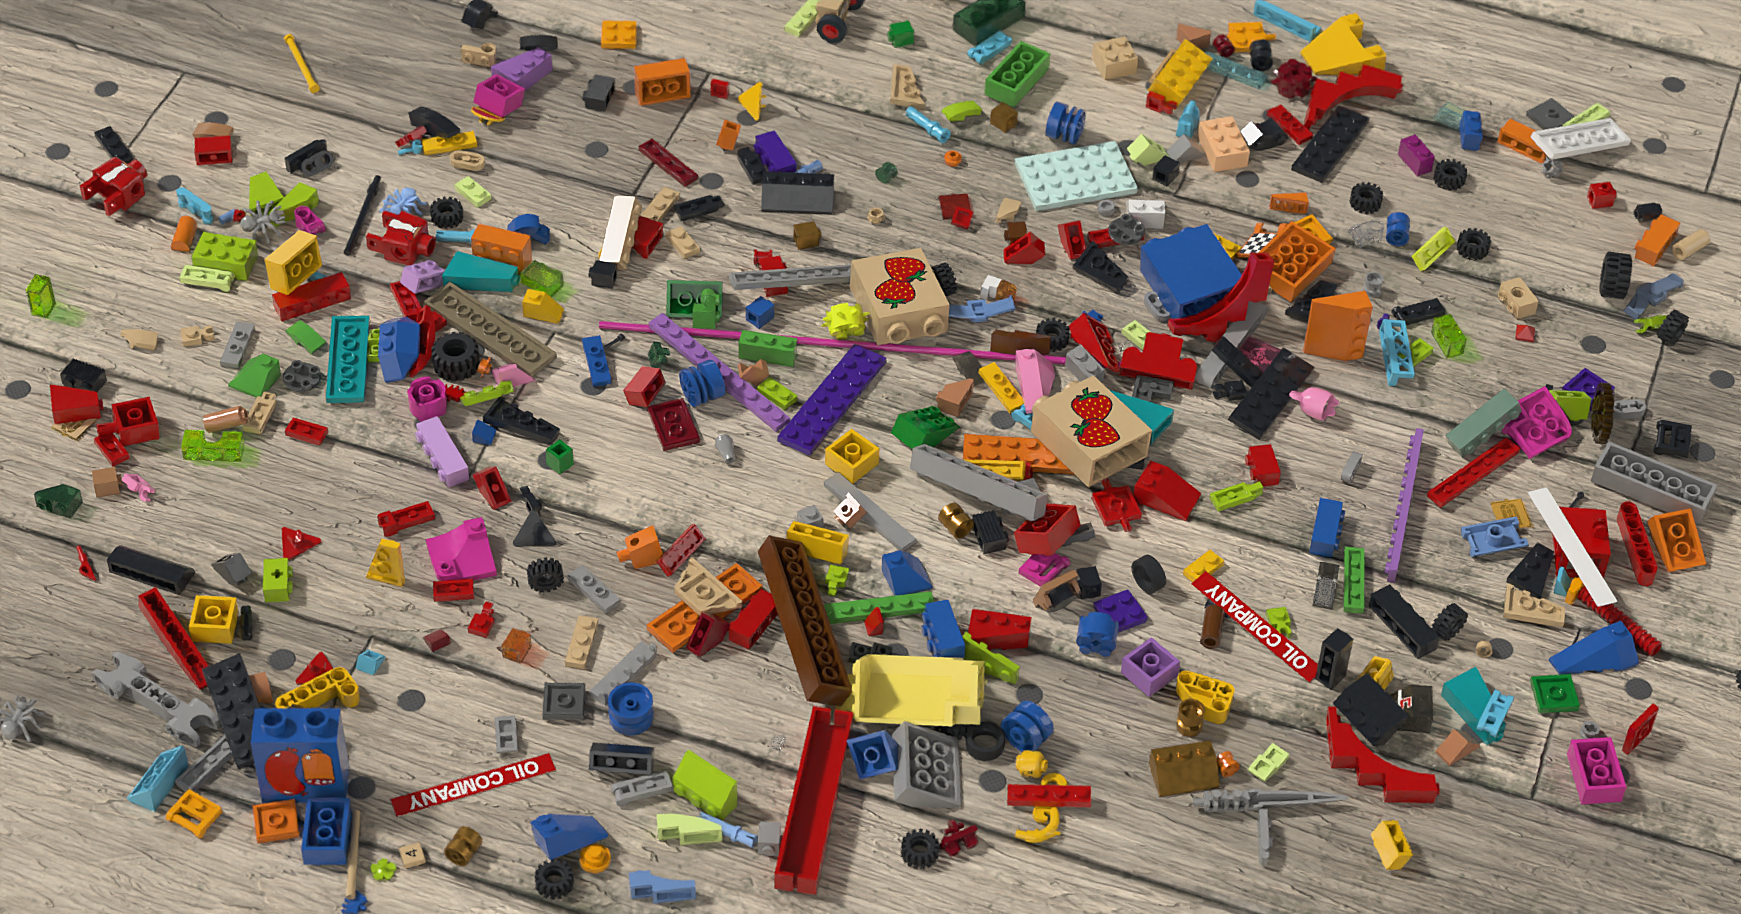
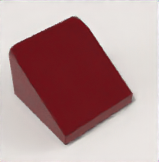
M442 629L423 637V640L432 652L450 645V637Z

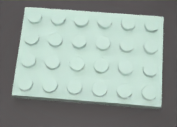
M1116 141L1015 158V166L1035 211L1135 194L1138 190Z

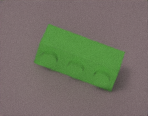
M742 330L738 343L739 359L751 361L762 359L767 363L794 367L797 356V338Z

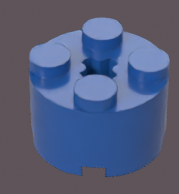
M1091 612L1087 617L1081 616L1076 638L1079 651L1083 654L1094 652L1104 657L1110 656L1111 652L1116 648L1119 629L1118 621L1114 622L1111 620L1110 615L1101 612Z

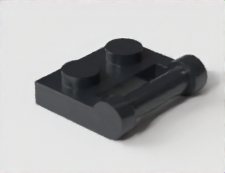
M1666 420L1657 421L1656 429L1658 432L1653 449L1654 453L1657 455L1665 453L1687 458L1692 425ZM1666 430L1671 431L1669 445L1664 444Z

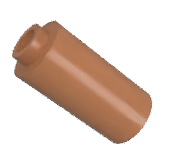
M242 406L213 412L203 416V424L208 433L246 424L248 412Z

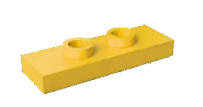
M474 131L458 133L450 138L433 137L421 139L425 156L477 147Z
M995 362L979 369L978 373L1009 414L1016 409H1021L1020 407L1024 404L1023 398Z

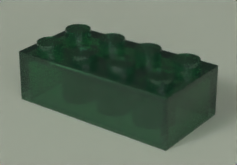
M977 0L953 14V31L976 47L997 32H1002L1025 17L1026 1Z

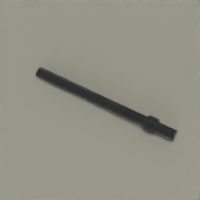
M375 175L372 184L368 186V194L343 253L345 255L351 254L372 200L379 191L378 186L381 181V176Z

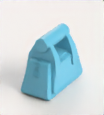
M1190 101L1185 106L1183 114L1178 121L1176 136L1181 137L1185 134L1192 138L1200 121L1199 109L1195 101Z

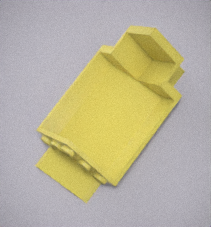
M867 654L856 660V663L853 664V674H847L852 687V693L841 707L836 706V710L853 712L855 722L902 724L906 721L915 725H980L981 708H983L985 697L984 686L987 684V679H984L985 661L964 660V658Z

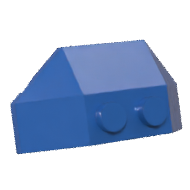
M406 316L390 319L380 324L378 357L386 383L404 380L406 373L412 368L419 357L421 326Z

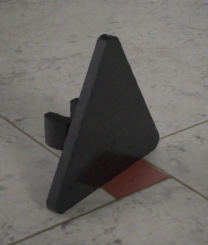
M535 509L530 511L513 540L514 546H554L556 544V540Z

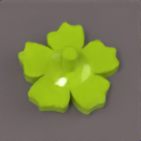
M382 858L378 861V864L372 863V866H370L372 874H374L373 878L380 881L392 879L394 871L397 870L396 864L388 863L387 858Z

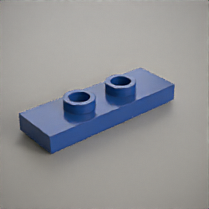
M600 335L582 338V345L593 387L611 384V376Z

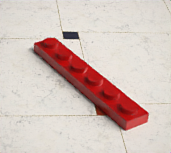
M1507 437L1428 491L1427 497L1442 508L1516 456L1520 451V447Z

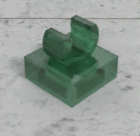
M653 341L647 354L651 367L659 368L660 363H667L665 355L670 356L669 349L662 348L661 343Z

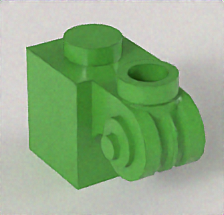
M704 289L700 300L702 304H694L693 328L715 329L716 322H719V311H716V305H719L720 294H715L712 289Z

